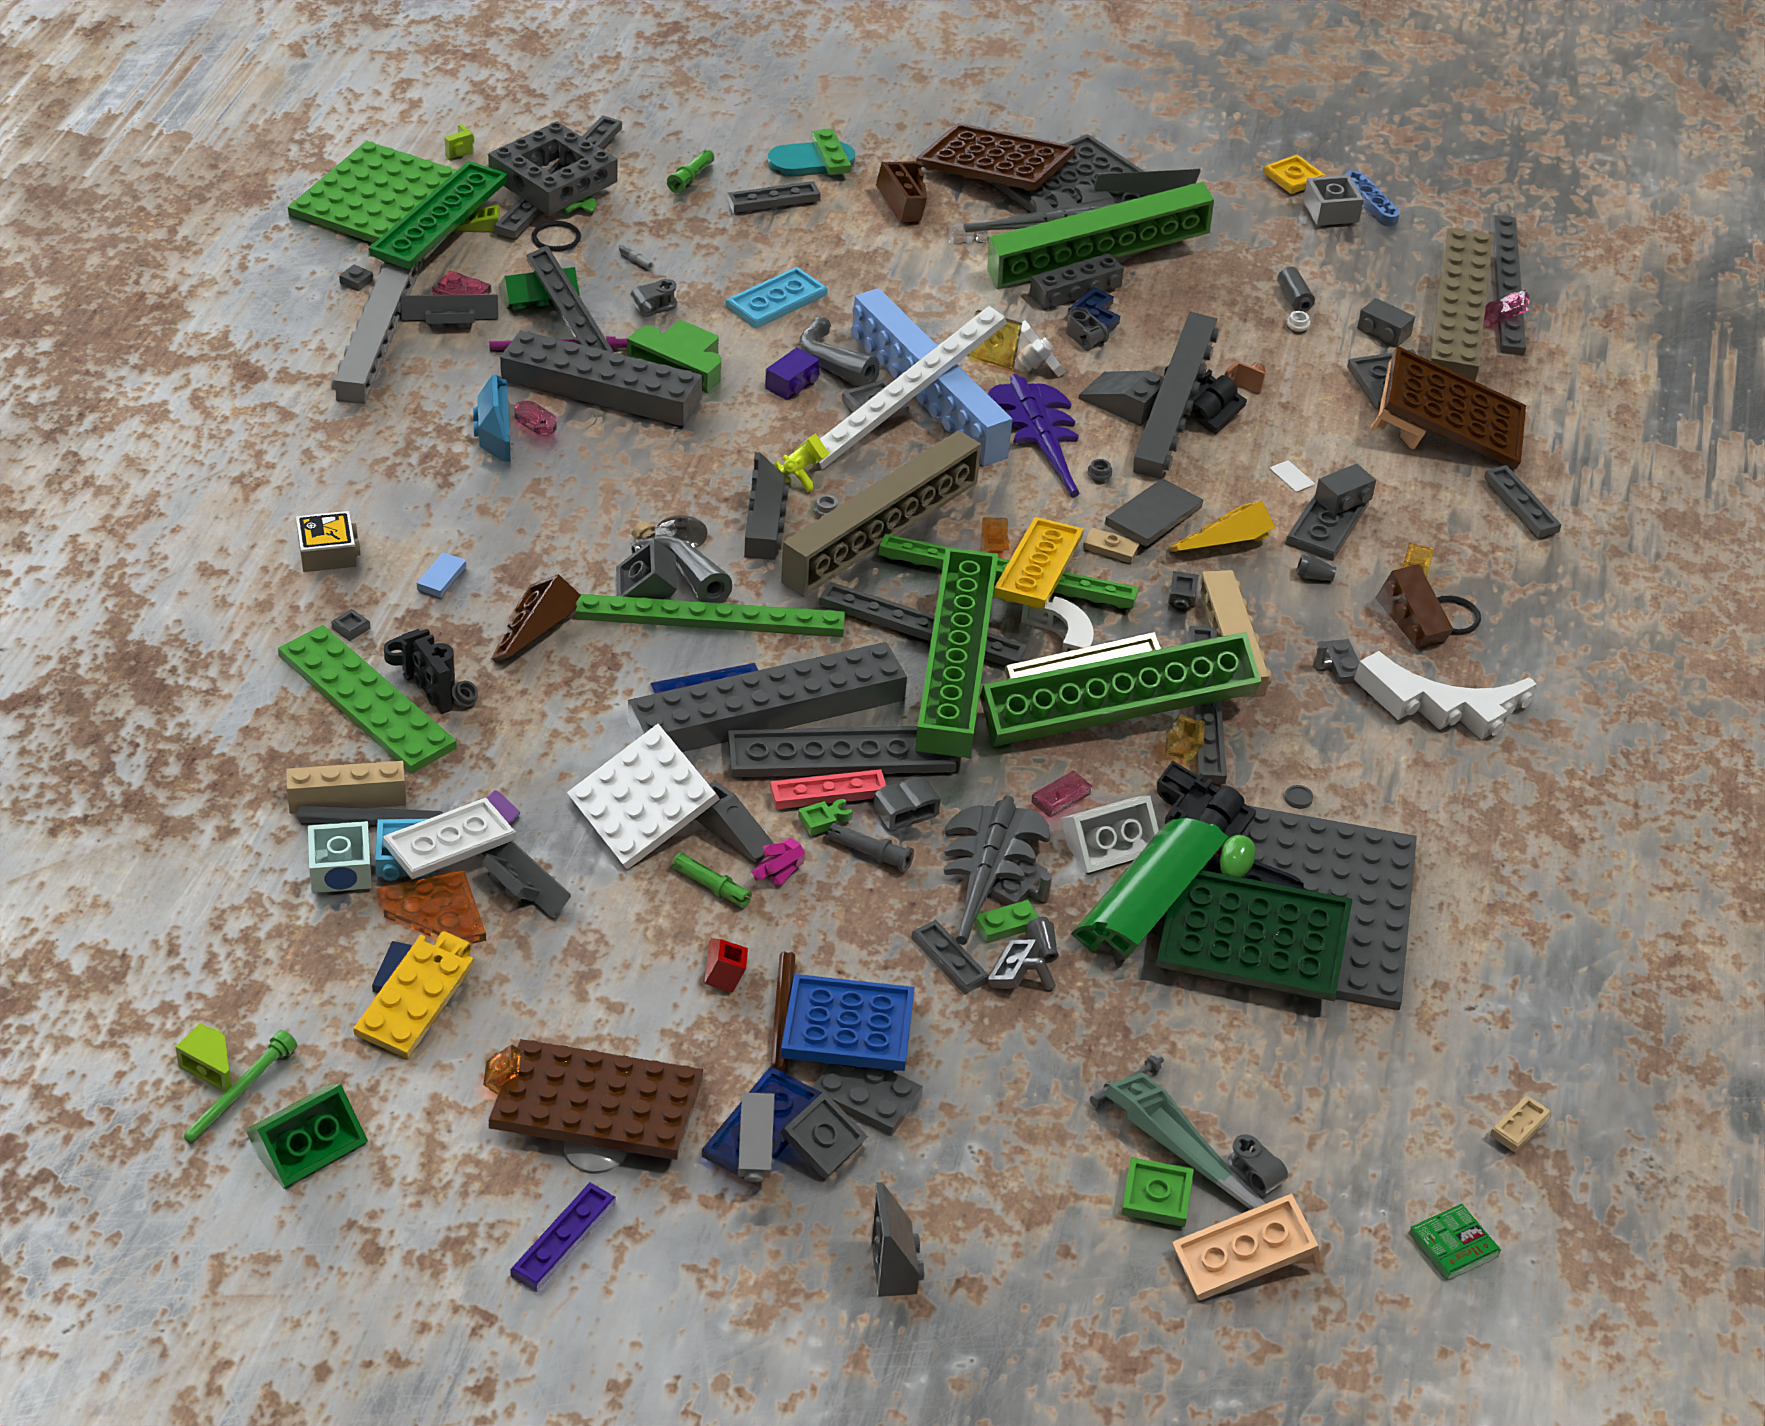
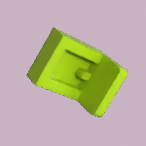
M463 124L458 125V133L444 137L445 156L449 160L473 153L474 135Z

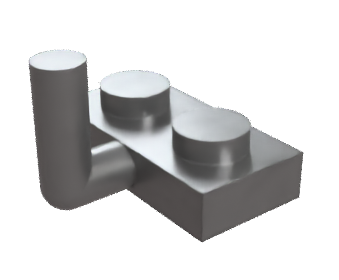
M1349 639L1319 641L1316 647L1313 667L1317 670L1331 668L1338 685L1357 683L1354 677L1359 660Z
M1019 860L1016 864L1024 872L1025 880L1018 881L1002 878L991 890V898L1006 906L1022 902L1029 895L1041 902H1046L1050 895L1052 875L1047 872L1048 869L1037 863Z
M1011 940L987 979L992 989L1018 988L1028 970L1037 971L1045 990H1051L1056 986L1043 958H1035L1040 950L1037 940Z

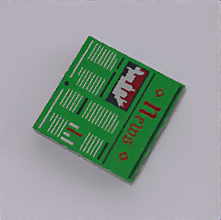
M1462 1203L1411 1226L1409 1231L1411 1237L1447 1280L1499 1257L1501 1252L1499 1246Z

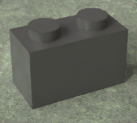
M1374 298L1361 309L1357 329L1397 347L1411 336L1415 316Z
M1356 463L1319 478L1314 499L1335 515L1372 500L1376 479Z

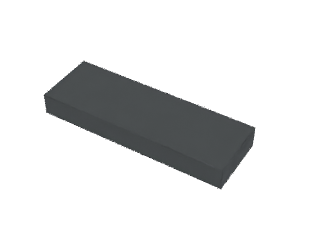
M937 920L912 931V940L964 994L988 983L989 974L957 943Z

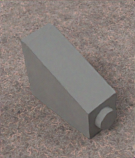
M742 1093L738 1176L745 1177L746 1181L761 1182L764 1181V1177L771 1178L774 1094Z

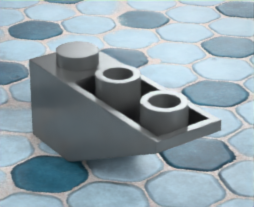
M714 780L709 786L720 800L701 813L695 820L750 860L757 863L764 858L763 846L774 844L738 797Z

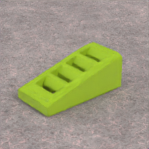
M496 205L477 209L453 231L494 232V225L500 220V206Z

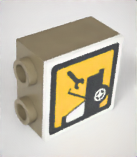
M349 511L296 516L303 572L356 567V556L361 555L359 540H354L358 539L356 523H351Z

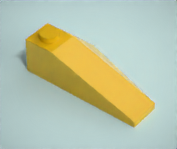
M1263 501L1243 504L1217 518L1216 522L1200 528L1201 533L1195 532L1168 547L1170 552L1252 539L1255 542H1259L1269 536L1268 532L1276 527Z

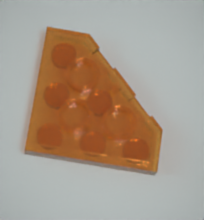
M464 870L377 888L380 906L384 917L394 922L396 919L409 923L410 928L429 936L433 934L439 936L441 932L446 931L472 944L486 941V931Z

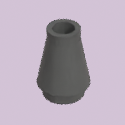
M1308 554V556L1301 555L1296 574L1300 575L1302 579L1332 582L1336 574V567L1325 563L1311 554Z
M1047 917L1032 919L1026 926L1027 937L1029 940H1037L1040 947L1038 954L1046 963L1056 960L1059 954L1056 947L1054 924Z

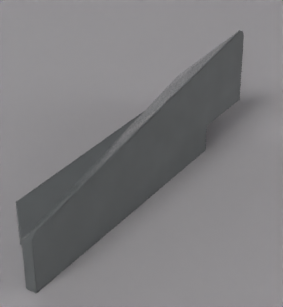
M1183 169L1127 173L1106 171L1103 174L1097 175L1093 190L1153 195L1195 184L1201 170Z

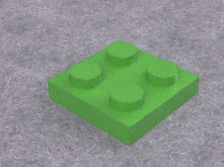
M1131 1157L1121 1215L1185 1227L1194 1169Z

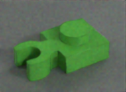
M845 799L836 800L832 806H827L825 801L800 808L798 818L809 835L812 836L831 830V825L837 823V821L848 822L852 820L853 811L852 809L845 810Z

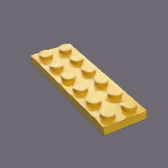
M1034 517L995 585L993 597L1000 598L1005 602L1024 604L1033 609H1045L1083 537L1084 528Z

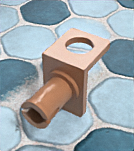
M1239 361L1235 362L1225 371V375L1230 377L1237 386L1256 394L1262 391L1266 373L1265 366L1262 363L1258 365L1259 362H1254L1249 366Z

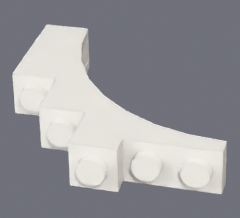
M1380 651L1361 660L1354 680L1397 720L1406 715H1413L1418 710L1439 730L1448 725H1455L1460 720L1481 740L1490 735L1498 734L1504 727L1503 721L1505 718L1509 717L1518 708L1527 707L1534 699L1533 693L1537 685L1529 677L1517 683L1496 688L1474 689L1450 686L1416 675L1397 665Z

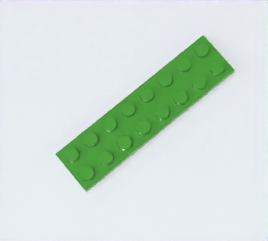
M324 625L278 647V655L396 761H403L404 768L411 774L457 749V741Z

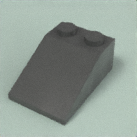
M1150 371L1103 372L1079 394V399L1142 426L1150 417L1164 377Z
M876 1182L870 1244L878 1297L917 1294L919 1281L924 1280V1264L922 1260L917 1261L916 1255L920 1253L919 1234H913L910 1218L884 1183Z

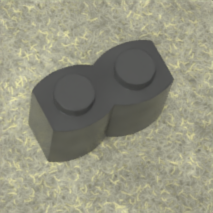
M924 777L908 779L901 785H890L879 789L874 795L873 808L889 830H897L913 822H922L937 816L940 810L941 799Z

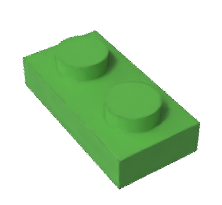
M1029 900L980 913L977 915L974 923L986 943L1026 932L1028 922L1039 916Z

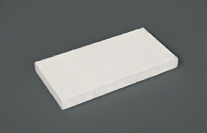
M487 798L383 836L384 846L411 879L516 840L515 830Z

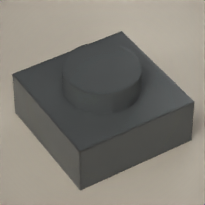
M355 264L339 275V282L357 291L373 281V272Z

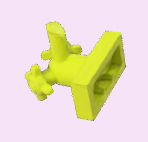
M816 433L794 449L795 452L791 455L783 456L784 466L779 461L774 463L785 474L784 480L787 483L792 482L789 474L792 473L799 479L807 492H812L813 482L804 469H811L830 455Z

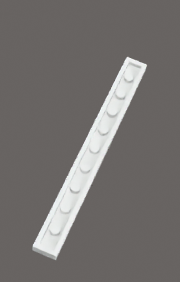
M988 306L824 435L820 440L830 455L816 465L822 470L1006 325L1005 316Z

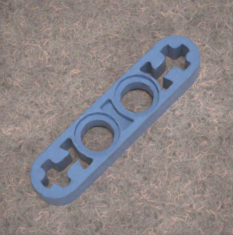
M1348 171L1346 175H1350L1364 199L1363 206L1381 224L1385 226L1396 225L1400 215L1399 209L1362 172Z

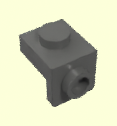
M1173 571L1168 603L1174 604L1178 608L1194 607L1199 575Z

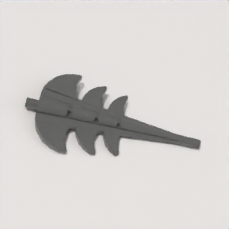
M1075 185L1074 190L1080 196L1082 203L1077 204L1074 198L1068 194L1051 191V197L1056 202L1057 208L1053 209L1046 200L1032 196L1031 203L1036 209L1034 213L993 221L968 223L963 225L964 233L1022 229L1118 204V202L1115 203L1113 197L1107 191L1093 190L1092 185Z
M1009 795L1004 796L1003 800L997 801L995 806L978 805L964 809L952 817L945 827V834L974 835L959 838L944 849V854L947 857L969 856L954 860L943 868L945 875H970L963 920L956 938L957 943L961 945L967 944L974 921L996 878L1025 880L1022 869L1016 863L1007 860L1036 862L1034 850L1028 843L1019 839L1050 841V829L1045 818L1035 810L1016 808L1014 798Z

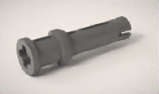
M833 823L830 827L834 832H828V840L874 856L877 863L891 864L898 867L901 872L905 873L913 861L914 849L894 845L892 840L882 839L880 841L840 826L837 823Z

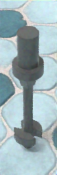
M1153 1055L1149 1056L1145 1061V1067L1130 1076L1141 1072L1145 1074L1148 1071L1151 1074H1157L1162 1069L1163 1057L1157 1059ZM1114 1081L1105 1083L1102 1090L1090 1096V1102L1094 1107H1098L1110 1099L1104 1094L1109 1084L1114 1083Z

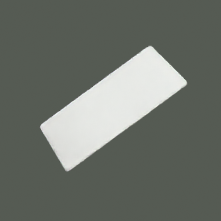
M1289 460L1270 467L1275 474L1296 492L1315 485L1312 480Z

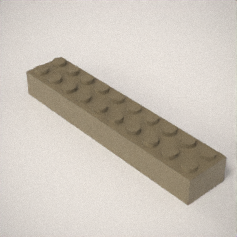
M1448 228L1442 253L1429 360L1476 381L1480 363L1493 235L1484 232L1465 231L1461 228Z
M958 430L945 437L933 447L928 448L922 454L912 458L900 468L895 469L886 477L876 481L875 484L859 492L856 496L842 503L828 514H824L820 519L807 525L792 537H788L782 546L781 582L805 597L878 549L885 534L898 536L977 484L981 443Z

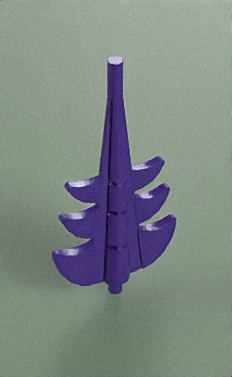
M1018 374L1010 376V384H999L991 388L988 395L1002 409L1011 410L1007 414L1012 418V427H1024L1016 433L1013 443L1036 442L1061 477L1069 495L1072 498L1077 497L1079 490L1070 475L1059 441H1078L1079 435L1075 432L1059 427H1074L1076 421L1063 411L1051 409H1070L1072 404L1069 399L1054 387L1041 383H1028L1025 378L1019 377Z

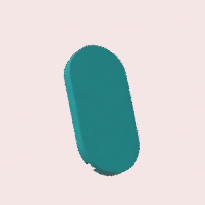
M813 142L780 145L774 147L768 153V166L775 172L777 169L783 175L798 176L828 173ZM840 142L850 164H854V149L850 145Z

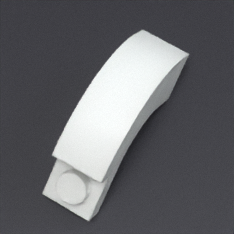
M1055 596L1053 602H1048L1045 609H1033L1023 604L1021 623L1057 633L1064 640L1062 653L1092 646L1094 636L1092 623L1088 616L1073 603Z

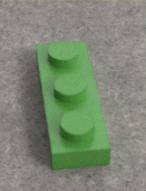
M834 129L812 131V141L829 175L851 173V164Z

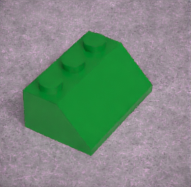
M575 267L563 268L574 289L580 295ZM534 272L507 275L499 283V289L506 308L513 307V311L527 309L528 305L536 304L537 308L551 306L552 300Z
M328 1084L245 1129L258 1158L283 1188L368 1142L341 1084Z

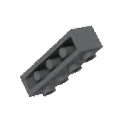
M1107 253L1031 276L1029 296L1043 310L1051 309L1079 300L1094 287L1103 292L1121 287L1124 267Z

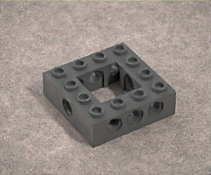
M558 121L550 123L539 130L533 131L488 153V167L508 173V182L504 187L549 216L618 182V159ZM558 158L559 164L564 167L552 174L540 168L547 166L548 163Z

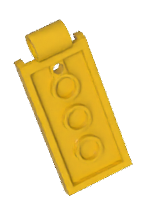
M443 931L436 939L435 945L426 942V936L420 935L354 1026V1035L409 1059L472 969L474 958L469 956L472 943Z

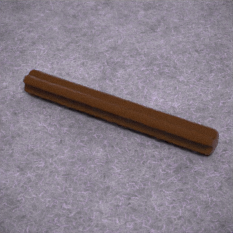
M785 951L779 955L770 1063V1070L774 1074H784L787 1071L788 1061L787 1058H781V1046L794 979L795 954Z

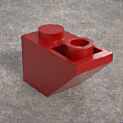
M711 938L708 946L704 984L733 993L746 970L748 948L723 939Z

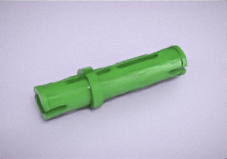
M683 852L678 853L673 859V862L678 863V865L672 863L674 870L685 874L714 891L715 896L719 898L724 897L740 908H745L749 904L751 899L748 897H752V892L734 883L731 877L716 873Z

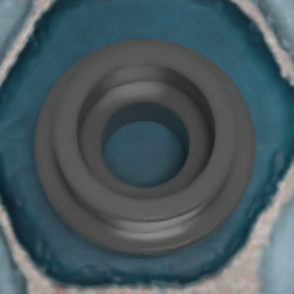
M1095 459L1088 466L1087 473L1096 481H1104L1111 478L1113 470L1107 460Z
M460 681L451 688V698L458 706L468 708L476 703L478 689L470 681Z

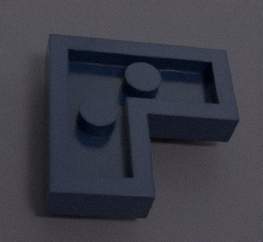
M1095 287L1068 309L1069 316L1072 308H1085L1097 320L1102 322L1109 332L1120 324L1121 317L1107 310L1113 304L1114 296Z

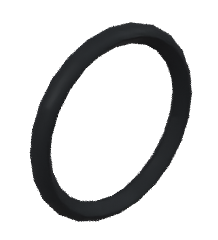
M565 221L542 223L532 233L534 243L541 248L547 246L537 238V233L542 228L565 226L576 233V239L570 244L563 246L548 245L551 251L571 249L581 239L579 229Z
M1447 595L1437 597L1439 602L1456 601L1470 607L1475 614L1476 620L1470 627L1464 629L1453 628L1451 634L1469 633L1479 626L1481 614L1473 603L1458 596Z

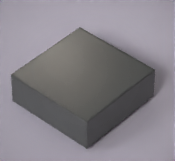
M353 609L331 621L332 629L349 641L371 628L370 621Z

